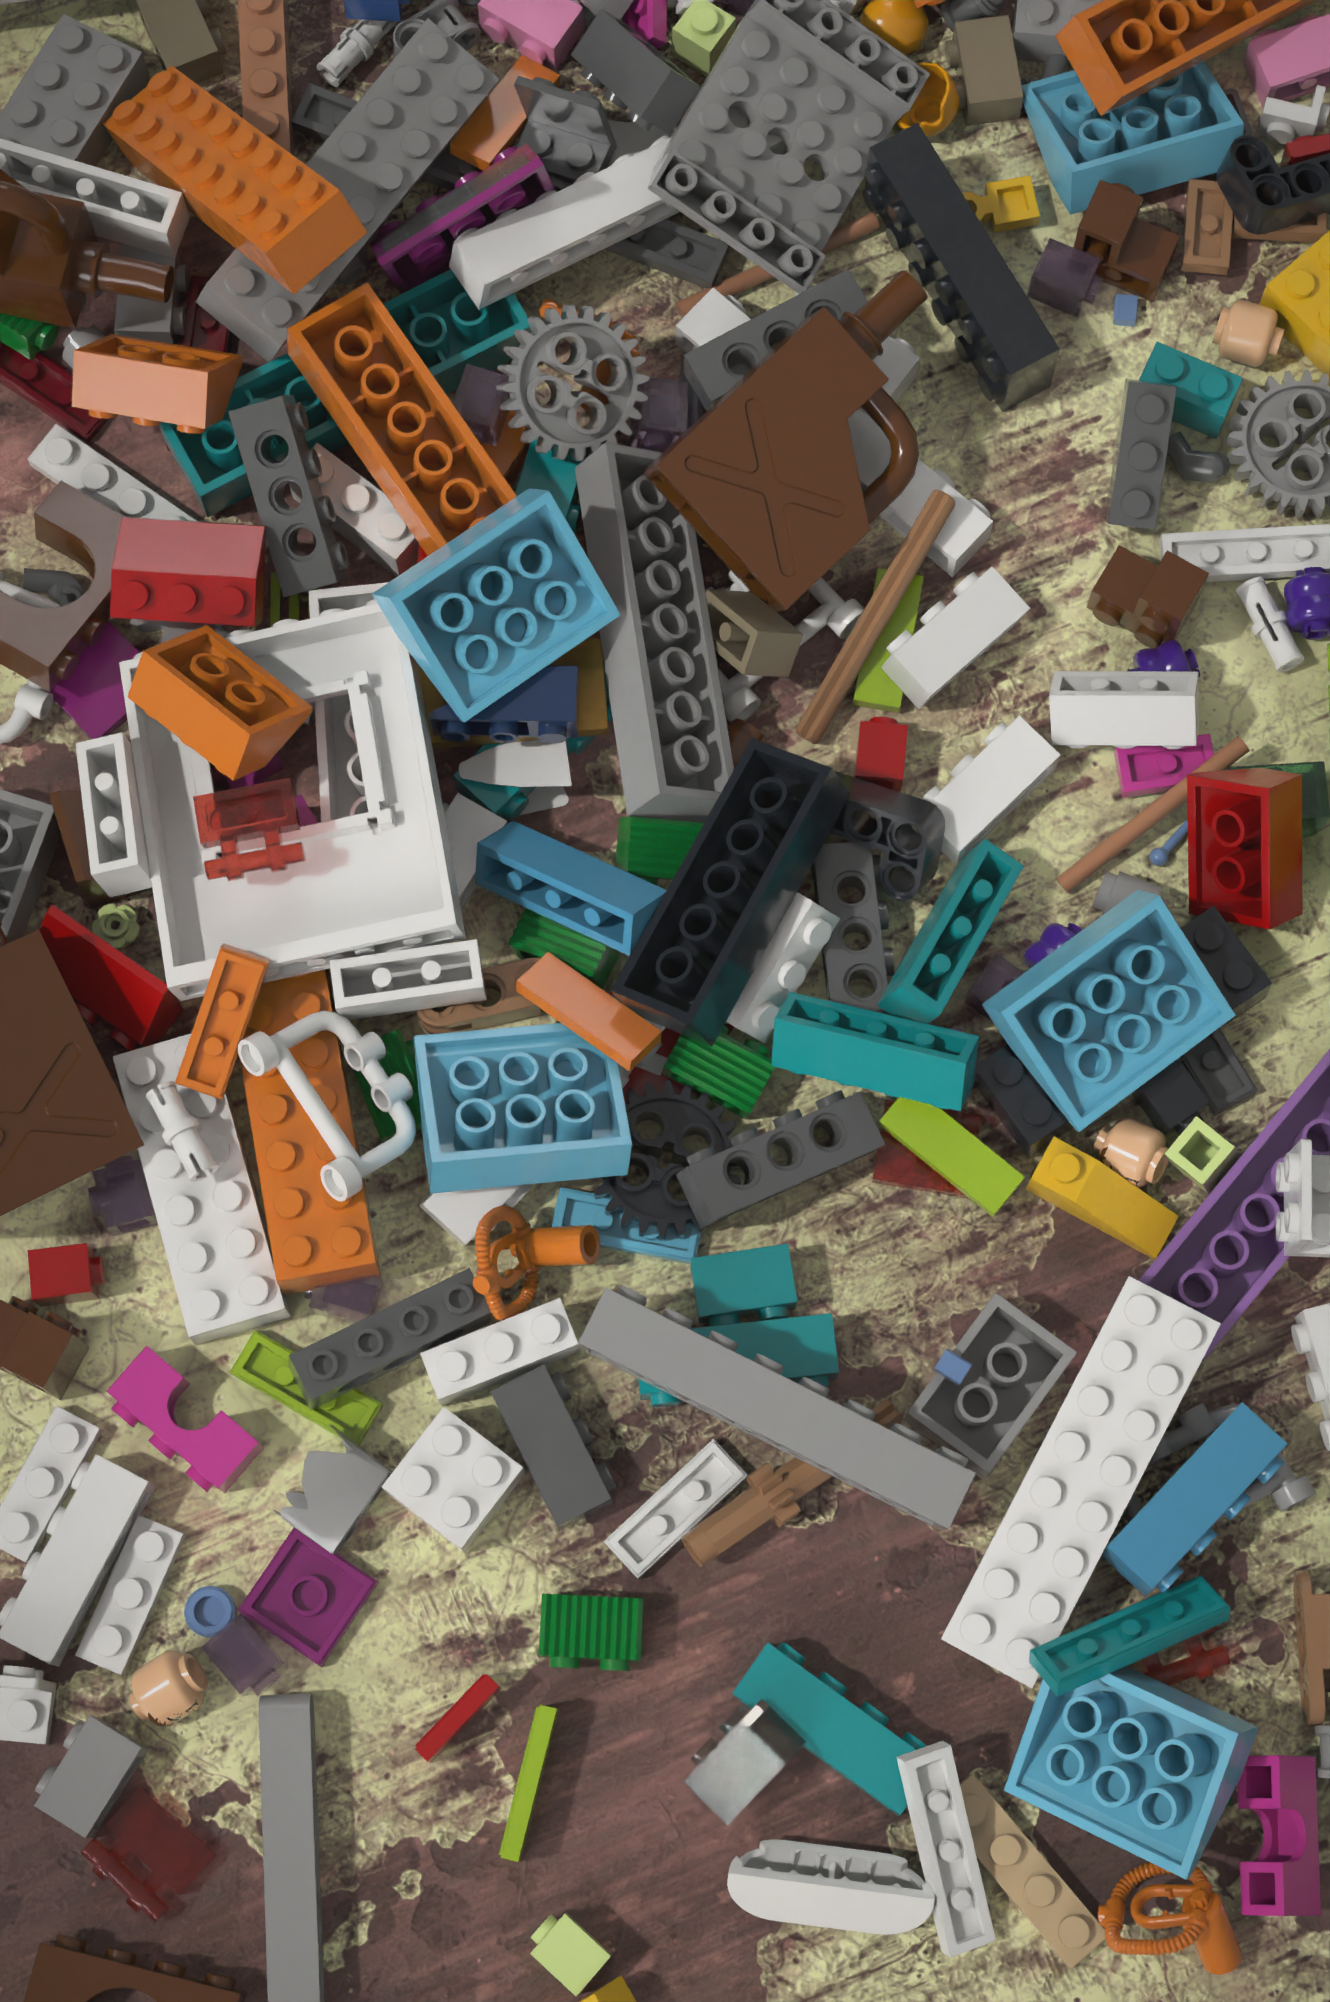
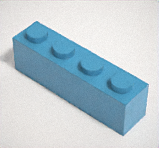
M515 821L510 822L477 843L476 885L628 956L633 952L667 891Z
M1241 1402L1109 1543L1101 1556L1143 1596L1146 1597L1155 1587L1164 1593L1184 1572L1177 1565L1181 1558L1189 1550L1195 1556H1198L1218 1535L1210 1527L1219 1517L1224 1514L1231 1521L1251 1498L1244 1492L1245 1489L1256 1478L1265 1484L1285 1463L1277 1455L1288 1443Z

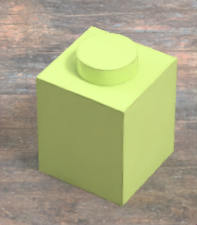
M694 0L672 29V56L705 77H708L735 31L736 18L707 0Z
M1197 1116L1164 1153L1176 1169L1208 1195L1240 1158L1236 1148Z
M567 1913L559 1921L550 1914L530 1937L537 1944L530 1954L575 1996L583 1990L612 1956L608 1950Z

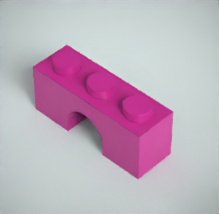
M146 1346L106 1391L117 1400L111 1409L133 1428L141 1421L153 1431L154 1434L148 1441L168 1459L171 1460L176 1453L184 1458L191 1465L185 1473L206 1492L215 1485L223 1493H226L264 1447L222 1410L208 1425L201 1429L185 1430L180 1428L175 1419V1405L190 1383Z
M1285 1755L1248 1756L1243 1773L1238 1781V1809H1251L1258 1815L1263 1827L1264 1840L1262 1850L1254 1861L1240 1862L1242 1915L1321 1916L1315 1757Z

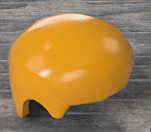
M870 0L859 18V23L905 56L920 49L922 42L926 38L929 26L923 6L917 8L913 0Z
M920 62L918 65L929 72L930 75L910 110L895 123L902 130L918 123L925 135L929 137L939 134L949 127L958 113L960 101L957 86L944 68L937 63Z

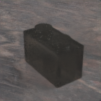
M763 1699L748 1713L741 1706L735 1710L719 1728L726 1736L719 1744L711 1737L693 1755L690 1760L697 1767L683 1781L727 1826L806 1743Z

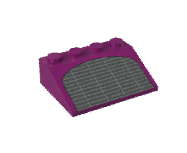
M528 144L523 145L519 149L516 146L507 148L495 157L493 161L495 164L481 173L473 171L464 175L455 183L454 190L441 198L433 196L426 199L415 209L416 214L403 222L399 220L390 222L377 232V238L371 241L370 245L380 265L401 294L451 269L449 264L453 244L461 233L470 228H483L495 222L502 213L510 209L518 211L533 204L545 192L555 190L544 164Z

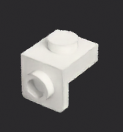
M1316 86L1309 107L1267 97L1259 119L1256 135L1267 137L1268 140L1277 144H1286L1301 136H1313L1315 131L1323 132L1330 110L1329 104L1322 103L1326 87Z

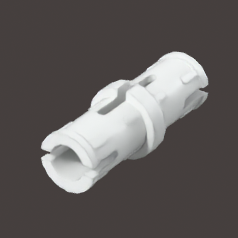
M360 20L353 28H346L341 33V40L336 47L317 64L316 68L321 71L319 73L321 77L330 85L338 87L356 65L361 61H367L373 55V48L396 25L397 21Z
M1261 576L1255 577L1241 584L1236 589V593L1241 598L1253 622L1251 630L1255 638L1262 639L1275 664L1276 671L1283 673L1300 665L1305 658L1300 653L1287 627L1285 611L1278 610L1265 585L1264 578Z
M174 1081L157 1085L161 1092L159 1094L152 1088L146 1094V1098L151 1103L165 1130L162 1135L167 1145L174 1147L188 1173L189 1180L191 1182H198L207 1178L208 1176L204 1171L207 1169L210 1174H214L218 1170L219 1165L213 1159L200 1134L202 1125L198 1118L191 1117L176 1089L177 1086Z

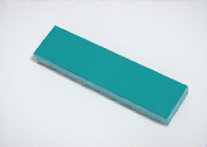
M1199 1575L1166 1590L1164 1593H1158L1031 1649L1029 1663L1058 1697L1228 1621L1231 1608L1204 1577Z

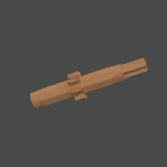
M887 1399L872 1409V1411L876 1412L873 1422L887 1429H890V1426L895 1423L900 1424L902 1422L900 1414L894 1410L892 1403ZM793 1458L776 1471H773L769 1463H765L745 1479L751 1487L750 1489L684 1534L681 1540L694 1561L700 1567H703L772 1518L779 1528L801 1512L796 1502L832 1476L797 1458Z

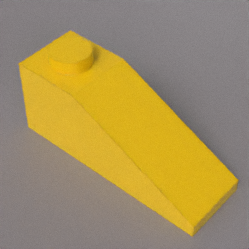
M1055 1136L1052 1138L1025 1190L1154 1260L1159 1255L1179 1217L1099 1160Z

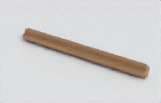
M935 489L922 508L797 725L796 733L804 740L813 744H817L821 740L954 509L955 500L947 493Z

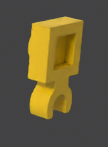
M1030 175L985 183V196L982 197L973 192L962 193L981 224L991 221L994 233L1039 224L1040 213Z

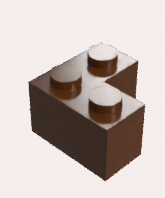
M1100 180L1078 226L1068 268L1153 302L1172 262L1180 236L1172 233L1167 226L1161 223L1145 222L1138 219L1143 197L1135 194L1131 188L1120 183L1110 184Z
M1119 545L1092 589L1086 608L1092 610L1093 615L1102 623L1113 627L1119 625L1134 633V637L1141 644L1149 648H1157L1168 640L1177 639L1198 602L1209 573L1168 550L1157 566Z
M12 1296L8 1303L0 1300V1370L61 1401L89 1350V1347L78 1339L82 1331L75 1328L71 1322L48 1310L43 1318L37 1316L38 1308L15 1296Z

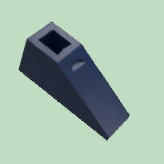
M546 666L466 722H462L449 704L435 709L429 714L433 735L441 736L442 739L451 742L467 741L470 739V736H489L491 740L502 743L517 741L518 737H538V740L545 743H562L567 738H578L580 698L578 667Z

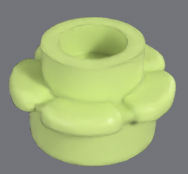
M114 903L103 906L97 912V920H94L92 923V932L116 949L130 945L137 938L140 930L139 924L136 923L137 913L126 904L117 906ZM119 922V929H112V923Z

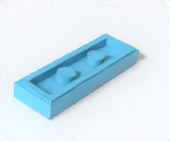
M563 1187L559 1189L552 1227L592 1225L598 1232L600 1247L685 1264H690V1258L697 1256L701 1232L691 1223L685 1224L684 1239H679L674 1227L667 1228L664 1240L660 1241L657 1228L652 1225L649 1226L643 1237H639V1222L633 1220L629 1226L622 1229L620 1225L623 1213L620 1210L612 1215L607 1216L605 1214V1208L611 1200L609 1197L595 1199L593 1193Z

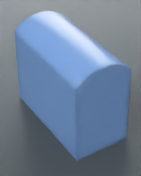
M1115 295L1114 325L1135 326L1138 295Z
M946 1348L934 1371L960 1386L972 1364Z

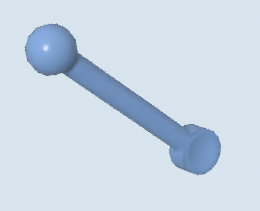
M1188 820L1177 829L1161 848H1155L1151 851L1149 858L1153 865L1163 866L1167 863L1169 852L1188 833Z

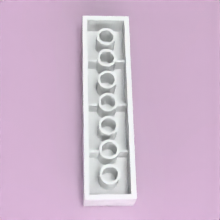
M1128 1276L941 1638L943 1641L1033 1688L1039 1674L1029 1663L1030 1650L1060 1636L1221 1323Z

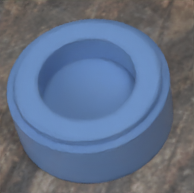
M205 1586L197 1589L189 1596L185 1604L184 1616L187 1625L193 1632L206 1638H216L224 1635L232 1628L236 1620L237 1608L234 1599L228 1592L216 1586Z

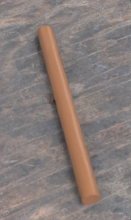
M871 212L834 229L821 253H829L880 229L875 214ZM756 265L713 285V287L724 297L726 295L734 297L775 277ZM706 288L676 302L675 306L681 319L712 288Z
M1237 736L1191 773L1226 770L1250 750L1245 742ZM1187 776L1059 875L1056 880L1063 890L1069 893L1187 800Z

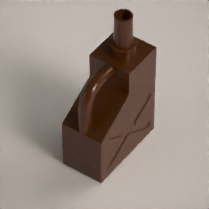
M0 169V313L76 329L85 294L92 295L95 299L99 298L103 292H109L162 303L169 301L174 284V267L172 265L110 252L109 245L106 242H98L84 202L30 191Z
M900 271L854 314L844 311L842 317L837 321L823 307L806 317L642 472L744 586L776 612L787 610L870 531L869 524L903 493L915 475L919 458L916 431L905 412L882 388L889 379L873 362L877 356L883 354L881 344L928 298L919 282L906 271ZM860 407L865 410L884 432L890 442L891 449L888 466L863 492L848 424V418Z
M1 922L0 1216L144 1146L39 929L9 943L1 928Z

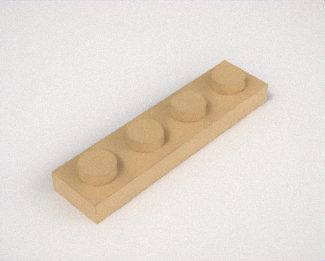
M971 1774L960 1784L977 1860L1068 1969H1072L1105 1940V1929L976 1776Z

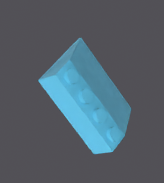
M1204 61L1103 116H1100L1075 70L1021 85L1023 104L1052 185L1070 215L1087 209L1100 180L1110 184L1120 183L1126 185L1135 194L1140 195L1189 181V179L1217 173L1233 141L1243 136L1244 122Z
M531 488L372 593L398 638L462 722H466L621 615L550 491Z
M1138 889L982 1004L1007 1044L1078 1132L1236 1016L1160 895Z
M562 1023L414 1036L424 1153L430 1194L628 1175L632 1141L618 1063Z
M1127 1666L1058 1697L1047 1683L1042 1680L1003 1791L1187 1880L1190 1879L1243 1773L1259 1727Z

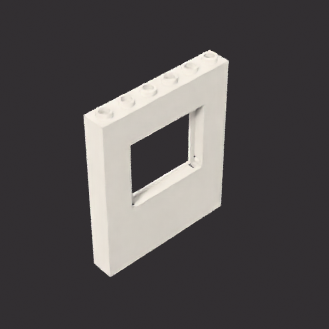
M375 599L367 602L363 607L350 610L340 608L328 609L320 613L319 617L302 621L285 619L274 623L271 628L258 631L236 630L224 638L307 703L349 694L368 812L222 844L210 762L194 749L182 743L180 738L157 720L148 716L142 708L127 697L142 652L136 654L131 660L119 662L167 988L180 1001L204 996L223 943L270 959L263 983L329 969L330 960L433 946L466 939L418 663L398 638ZM377 818V823L371 824L368 820ZM225 852L226 857H219L217 853Z

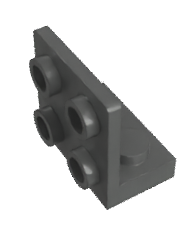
M518 76L514 86L528 120L516 147L519 149L523 145L528 144L539 156L549 175L572 184L587 172L598 173L608 168L617 144L599 99L586 91L577 90L573 93L560 89L544 78L535 77L531 80Z

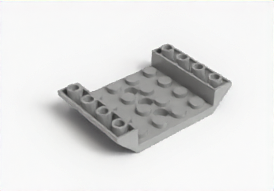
M755 0L738 24L658 159L647 189L800 294L807 290L826 255L821 253L865 176L869 147L887 138L895 122L912 107L930 73L829 0ZM729 108H739L746 114L748 118V126L746 128L737 127L731 122L728 114ZM768 134L778 135L783 140L786 149L785 154L779 155L769 149L766 141ZM805 161H814L821 167L823 172L822 181H815L807 176L804 170Z

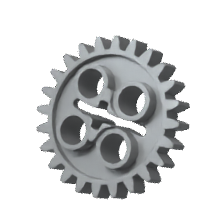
M563 305L561 317L555 308H547L544 313L545 323L538 317L528 318L531 333L524 330H515L513 332L516 339L520 342V346L504 347L505 353L513 360L511 365H498V370L509 375V382L501 383L496 388L499 391L509 392L510 399L501 404L500 409L515 411L516 415L508 423L510 428L526 427L520 439L523 443H531L538 438L536 444L537 453L546 454L553 446L554 459L564 460L569 451L572 460L583 461L585 448L589 455H591L601 446V442L603 444L605 442L618 444L615 433L625 436L632 434L626 420L628 418H642V415L633 406L635 401L642 402L648 400V396L637 391V385L649 381V376L637 374L636 367L643 364L646 358L631 355L630 351L637 345L638 340L634 338L621 339L626 329L624 323H616L608 328L611 318L610 313L600 312L594 319V310L591 306H582L577 316L574 305ZM562 338L568 341L571 349L570 357L563 364L558 361L555 354L556 344ZM605 360L610 366L611 375L607 383L602 385L596 377V368L600 361ZM540 361L559 374L575 375L574 381L606 395L608 403L606 405L587 392L572 391L573 386L570 383L540 371L537 366ZM544 381L550 388L551 396L548 403L541 407L535 399V390L539 383ZM582 403H586L591 411V418L589 423L582 428L576 421V411Z
M1305 369L1301 381H1295L1294 376L1288 370L1284 374L1281 385L1272 376H1269L1264 385L1265 391L1254 385L1248 396L1250 401L1241 399L1236 410L1239 415H1233L1230 421L1229 428L1234 432L1229 433L1226 445L1236 449L1230 452L1228 461L1229 464H1241L1235 473V481L1249 479L1250 483L1245 494L1249 496L1257 491L1263 493L1260 502L1262 508L1272 500L1278 502L1277 514L1280 516L1288 506H1294L1297 519H1301L1306 507H1311L1316 518H1320L1325 504L1330 507V448L1326 444L1327 441H1330V424L1317 432L1311 445L1308 443L1303 444L1315 433L1320 424L1326 419H1330L1328 373H1324L1317 383L1312 382L1311 373L1307 369ZM1305 408L1313 414L1314 418H1301L1294 409ZM1263 436L1273 437L1279 442L1280 446L1275 448L1267 447L1260 438ZM1295 443L1298 445L1303 444L1292 454L1285 465L1278 470L1273 469V465L1290 455ZM1292 470H1305L1311 475L1312 480H1299L1294 476Z

